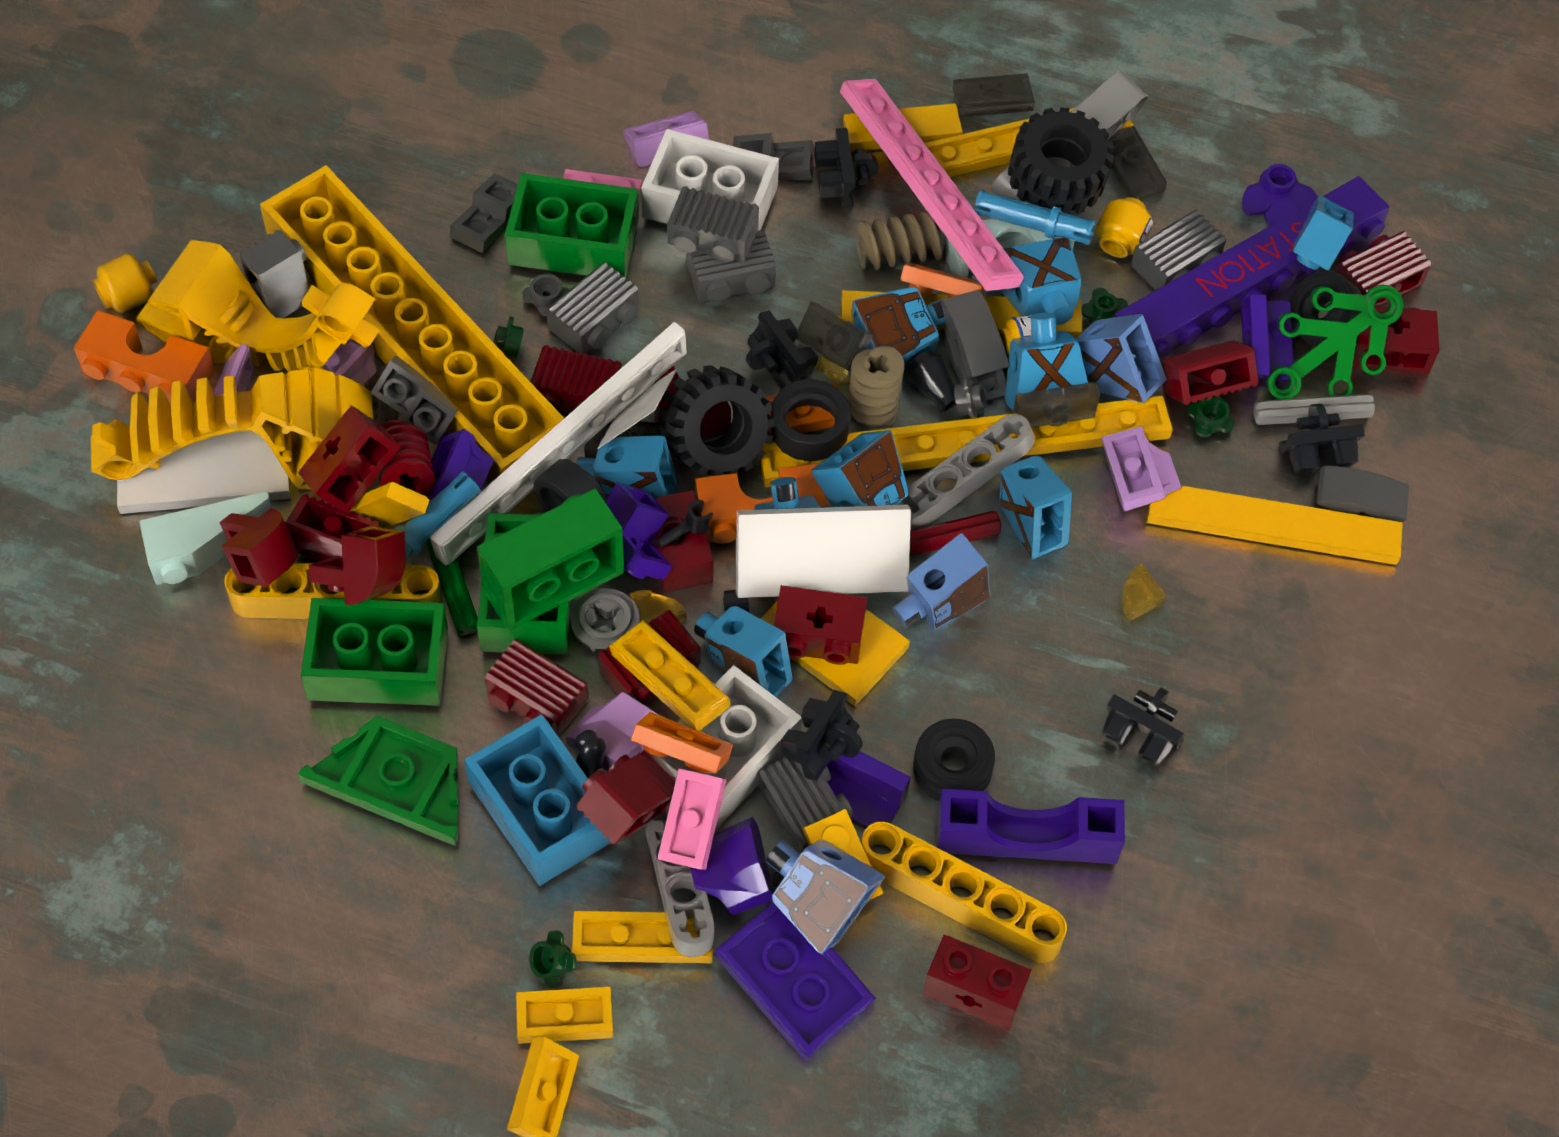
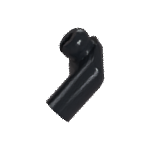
M585 730L581 732L575 739V747L580 751L576 762L586 777L589 778L593 773L602 768L607 748L604 739L598 738L595 731Z

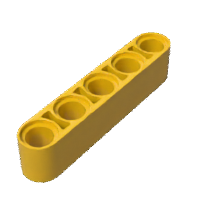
M294 563L267 587L238 582L232 568L226 573L224 579L232 609L236 614L245 618L309 619L311 598L345 599L344 592L327 594L330 591L328 590V585L309 582L310 564ZM406 565L400 583L392 591L369 599L443 603L438 575L435 570L424 565ZM254 588L249 593H240L244 589ZM289 589H298L297 591L290 594L284 593ZM419 590H428V591H429L428 593H426V594H424V595H415V594H414L415 592H417V591H419Z
M875 822L864 830L861 844L872 868L885 876L882 882L1031 961L1048 963L1054 960L1060 953L1067 932V923L1063 915L1056 909L891 823ZM884 845L891 852L880 855L873 852L870 847ZM921 865L928 868L931 874L919 876L913 873L910 868ZM954 887H964L972 895L969 897H959L951 889ZM1004 908L1013 917L1001 919L995 916L992 910ZM1038 929L1046 930L1052 934L1054 939L1051 941L1040 940L1034 935L1033 931Z

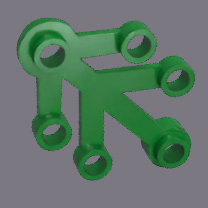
M1389 285L1374 286L1365 295L1335 292L1328 286L1315 288L1311 293L1310 300L1317 310L1327 312L1335 307L1360 312L1347 322L1303 318L1293 311L1283 313L1277 322L1278 329L1283 335L1296 337L1299 334L1326 338L1290 366L1279 365L1274 367L1266 378V385L1270 393L1278 399L1293 398L1301 388V378L1337 351L1334 375L1328 379L1326 389L1330 396L1351 395L1353 384L1350 378L1357 335L1369 326L1368 350L1361 354L1359 364L1367 374H1380L1386 367V358L1383 354L1388 325L1397 321L1403 312L1404 302L1401 294ZM1322 292H1329L1331 295L1330 302L1325 306L1318 305V295ZM1380 298H1387L1389 302L1388 308L1383 312H1377L1375 310L1376 301ZM1290 317L1296 318L1298 321L1297 328L1293 331H1286L1284 329L1285 320ZM1371 355H1377L1380 359L1379 365L1374 369H1369L1366 366V360ZM1281 374H1286L1289 376L1288 385L1283 388L1276 387V378ZM1339 380L1345 381L1347 385L1346 390L1341 394H1335L1333 392L1334 383Z

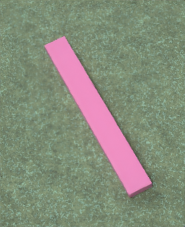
M876 79L843 81L840 90L842 96L986 291L1020 287L1024 278L1023 274Z

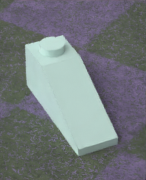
M268 491L140 520L147 561L155 584H175L184 581L186 578L200 575L226 556L221 545L228 540L219 522L231 513L260 517L272 508Z

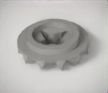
M608 588L596 589L586 593L575 603L570 616L571 629L578 643L586 644L592 652L596 649H607L608 646L640 622L639 610L635 602L621 591ZM596 613L605 619L613 616V627L615 630L613 631L612 628L609 629L605 625L597 628L598 619Z

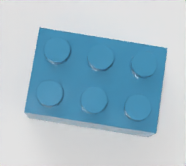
M542 714L464 759L469 785L539 887L610 844L609 837H603V831L597 830L596 824H591L590 818L584 817L583 811H578L577 803L586 793L582 786L588 778Z

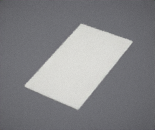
M677 369L647 388L614 418L597 449L655 411Z

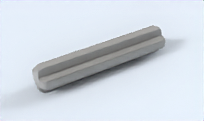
M1370 394L1265 400L1255 403L1253 416L1255 423L1258 425L1296 423L1297 418L1308 417L1311 404L1322 403L1327 414L1338 413L1340 420L1370 418L1373 416L1375 403L1373 396Z

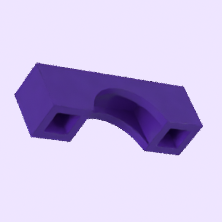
M941 790L937 810L936 847L949 854L1117 864L1125 843L1124 800L1078 797L1071 803L1061 807L1028 810L1001 804L994 800L988 791Z

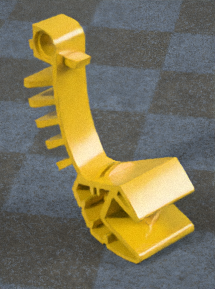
M191 240L136 317L138 324L165 343H167L171 335L209 347L213 363L225 364L241 344H246L250 348L254 366H260L267 356L268 362L274 371H281L285 368L288 372L297 369L309 368L311 370L316 367H323L341 343L345 345L349 338H351L363 347L371 345L380 329L363 319L375 298L349 283L338 284L331 296H328L312 285L302 299V306L312 312L311 314L295 318H276L262 303L230 253L221 244Z
M317 367L311 370L309 368L293 370L286 374L279 372L260 375L251 391L237 392L234 375L225 376L224 392L222 395L214 396L207 377L197 379L196 402L192 403L185 385L180 380L172 382L171 405L164 390L156 386L149 389V405L145 397L138 392L131 397L130 426L116 419L109 424L99 422L92 425L91 472L112 480L129 479L148 467L157 470L161 465V458L194 442L222 434L251 430L267 442L298 490L311 489L299 475L298 471L351 405L373 419L371 391L352 379L340 374L334 375V372Z

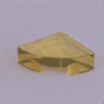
M822 354L816 366L817 371L825 373L827 378L840 385H850L851 367Z
M1142 564L1129 574L1123 589V611L1129 622L1163 604L1166 598V594Z
M650 590L630 593V598L635 602L639 610L640 622L644 620L646 623H649L652 619H656L659 614H664L666 610H671L680 622L687 620V612L674 598L669 599L659 594H653Z

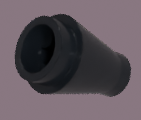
M926 350L908 363L906 366V371L909 373L908 380L934 402L941 412L948 411L956 405L954 397L955 386L941 355H935L932 350Z

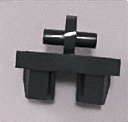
M836 128L835 140L815 142L814 159L816 168L836 167V170L819 171L818 185L820 197H840L842 208L854 207L852 190L855 188V180H858L860 185L869 184L870 178L878 173V159L874 155L866 153L863 148H857L852 156L847 128Z
M770 310L760 312L758 326L749 335L747 344L751 348L746 355V362L753 370L765 368L768 373L774 376L782 388L812 373L818 362V356L811 347L798 349L794 344L798 334L797 328L790 318L776 320Z
M1319 403L1310 405L1308 417L1297 418L1298 430L1310 429V431L1290 433L1288 440L1279 442L1281 455L1290 454L1295 473H1304L1321 467L1318 453L1320 449L1329 448L1332 466H1353L1358 462L1357 441L1363 438L1365 434L1363 424L1328 428V426L1340 424L1339 414H1327L1324 405Z
M1160 687L1154 697L1142 690L1137 692L1133 701L1147 708L1146 711L1113 694L1107 704L1109 715L1102 731L1103 736L1123 746L1133 728H1137L1148 735L1138 755L1158 767L1169 756L1172 749L1178 752L1184 742L1183 732L1156 718L1157 715H1160L1173 722L1178 713V710L1165 704L1169 691Z
M834 690L827 701L809 698L803 707L801 715L803 725L808 730L802 732L788 729L781 739L784 757L800 763L804 777L817 781L830 760L838 761L841 755L854 757L863 747V741L857 733L860 726L853 720L845 708V702L848 699L845 692Z

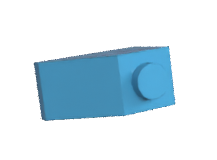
M1318 195L1294 242L1292 252L1298 254L1296 259L1313 270H1318L1319 266L1329 270L1353 229L1354 213Z

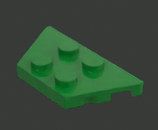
M376 716L361 726L354 736L344 738L331 747L332 753L311 768L307 764L297 774L300 783L451 845L456 846L459 841L458 751L456 747Z

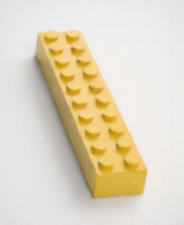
M327 165L260 204L267 235H274L275 230H281L289 240L294 238L303 247L307 256V260L303 261L304 268L309 273L312 284L316 288L331 296L338 284L349 283L375 298V301L363 317V319L380 329L373 340L374 352L386 366L393 357L397 356L429 380L453 403L458 411L446 431L448 434L465 429L474 436L477 445L494 460L487 475L492 482L564 419Z

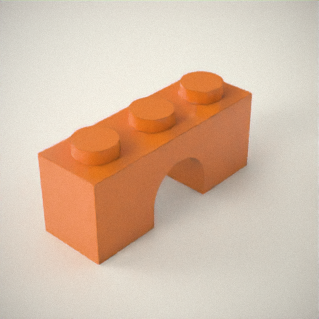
M99 310L96 311L74 346L80 367L89 377L96 380L106 379L121 384L127 390L135 393L142 391L149 394V389L159 386L164 390L170 405L172 382L180 380L185 385L192 403L196 402L197 379L207 377L210 381L215 372L209 347L174 335L170 336L165 346L158 352L149 355L138 354L142 345L135 323Z
M820 463L779 468L778 478L793 477L796 479L798 497L812 495L820 508L829 507L827 497L811 472ZM737 473L695 478L696 500L704 501L703 511L700 513L701 517L713 512L711 525L706 532L708 542L719 544L732 542L736 539L737 510H754V506L757 504L773 501L772 496L766 499H754L744 494L739 486Z

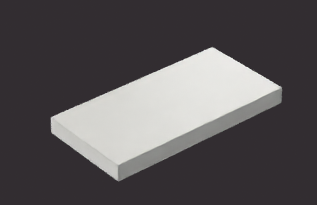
M251 430L237 431L194 442L161 458V465L157 470L148 467L134 477L117 480V507L120 514L193 508L263 491H268L270 501L291 499L290 478L267 442L261 436Z
M908 505L737 510V597L779 596L781 585L839 594L907 592L906 577L909 575L910 507Z

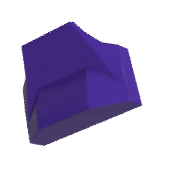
M465 429L441 437L431 459L435 483L432 491L426 496L430 502L462 471L482 489L494 460L477 445L474 436Z
M753 817L714 834L706 870L690 867L695 889L705 891L719 898L732 915L773 901L772 895L774 892L760 830Z

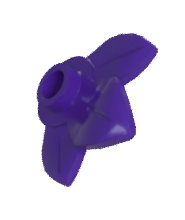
M1274 164L1263 171L1258 183L1246 188L1241 204L1245 215L1264 214L1266 223L1271 226L1312 203L1318 196L1311 187L1298 182L1292 168L1284 164Z

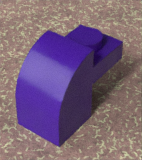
M617 482L605 503L622 527L624 569L640 579L649 576L664 580L673 566L651 542L669 514L648 491Z

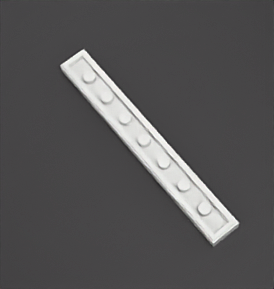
M673 322L457 514L449 519L438 531L430 536L435 557L445 566L453 562L486 532L488 513L507 514L534 490L533 483L557 460L569 459L687 354L685 330Z

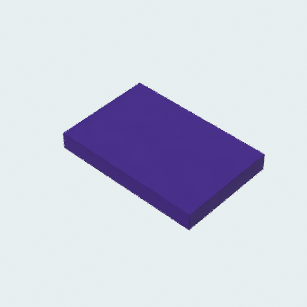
M774 902L716 948L713 953L804 1061L877 999L833 948H830L822 955L817 952Z

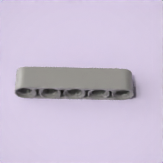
M1119 70L1075 107L1071 113H1077V110L1085 113V118L1089 120L1095 118L1100 122L1098 128H1105L1109 133V138H1111L1143 108L1149 96ZM1047 158L1051 163L1061 167H1075L1071 162L1063 158ZM1007 167L996 178L991 186V191L996 195L1021 201L1017 197L1018 189H1012L1009 183L1011 176L1008 175Z

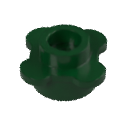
M1096 288L1092 292V299L1089 303L1082 305V315L1088 319L1090 324L1097 320L1114 318V314L1127 307L1128 302L1123 298H1116L1104 288Z
M509 316L506 327L498 325L493 343L506 357L516 359L524 328L514 326V317Z
M1212 396L1211 399L1205 397L1203 402L1191 403L1188 407V415L1193 417L1196 423L1195 432L1201 437H1209L1211 433L1218 431L1228 433L1234 428L1235 422L1229 417L1230 407L1220 397Z
M558 930L550 931L546 941L534 944L529 954L531 970L537 977L544 979V982L550 987L558 986L561 982V977L566 972L573 971L576 968V956L565 945L564 935Z

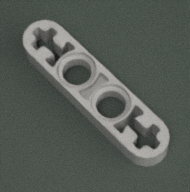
M1016 414L1000 419L908 487L907 497L897 504L908 505L909 507L914 506L916 509H919L915 513L911 512L910 530L927 527L998 475L1005 467L1010 466L1025 455L1035 442V435L1028 420L1022 415ZM1012 433H1015L1016 435H1020V436H1019L1018 438L1014 439L1013 437H1011V436H1009V435L1012 434ZM995 444L998 445L999 449H1002L1000 452H997ZM979 454L991 455L989 462L981 467H972L970 465L972 459ZM948 478L957 480L953 489L946 492L937 491L938 484ZM930 493L933 498V501L930 502L928 497H925V495Z
M668 808L665 813L646 824V836L672 944L675 950L682 955L699 957L706 954L713 946L714 921L707 893L694 887L691 868L683 865H670L663 860L657 859L664 833V825L659 820L667 819ZM687 888L695 892L696 897L689 902H679L673 899L671 894L677 889ZM694 917L695 931L697 934H700V937L691 938L690 933L687 932V919Z

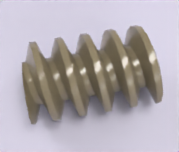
M927 211L920 212L917 219L911 213L906 214L903 217L902 223L898 217L891 216L888 218L887 225L880 218L873 221L871 228L865 221H860L857 224L855 234L856 248L863 270L865 269L866 260H870L874 269L879 270L881 258L884 257L890 267L893 268L896 265L897 255L902 256L905 264L911 263L912 253L914 252L917 253L921 263L926 262L927 250H932L936 260H940L942 257L940 228Z
M879 346L867 349L857 354L852 361L848 404L851 411L850 417L861 425L885 428L893 425L898 418L904 360L901 353L894 347Z

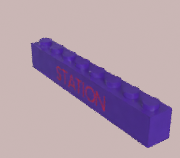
M1360 176L1323 196L1354 213L1353 229L1339 251L1337 258H1341L1345 253L1352 250L1355 245L1364 240H1374L1384 230V221L1390 206ZM1315 201L1116 312L1114 317L1143 314L1159 359L1167 358L1171 351L1183 344L1185 346L1193 344L1200 338L1202 333L1213 327L1220 328L1227 324L1235 314L1241 312V302L1249 295L1266 294L1267 297L1275 291L1277 293L1285 291L1296 279L1305 274L1310 276L1318 271L1301 264L1296 259L1298 254L1292 252L1294 242Z

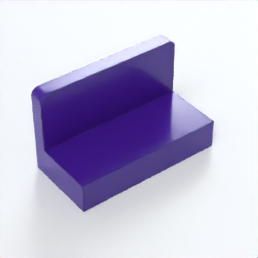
M1266 294L1249 295L1241 302L1243 344L1252 347L1254 350L1258 382H1266V378L1274 367L1279 365L1290 366L1293 363L1292 337L1283 335L1277 325L1279 317L1283 313L1291 311V304L1288 300L1267 301ZM1291 317L1284 322V329L1286 331H1292ZM1281 374L1276 378L1275 382L1289 381V376Z
M861 751L854 757L841 755L838 761L830 760L827 768L831 775V780L827 781L834 795L841 792L848 800L854 814L850 818L852 823L864 829L875 822L892 824L908 796L911 777Z

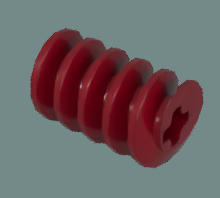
M389 420L382 426L401 447L379 474L380 487L394 482L419 494L428 496L434 487L435 477L427 435L421 428L413 424H408L401 420Z

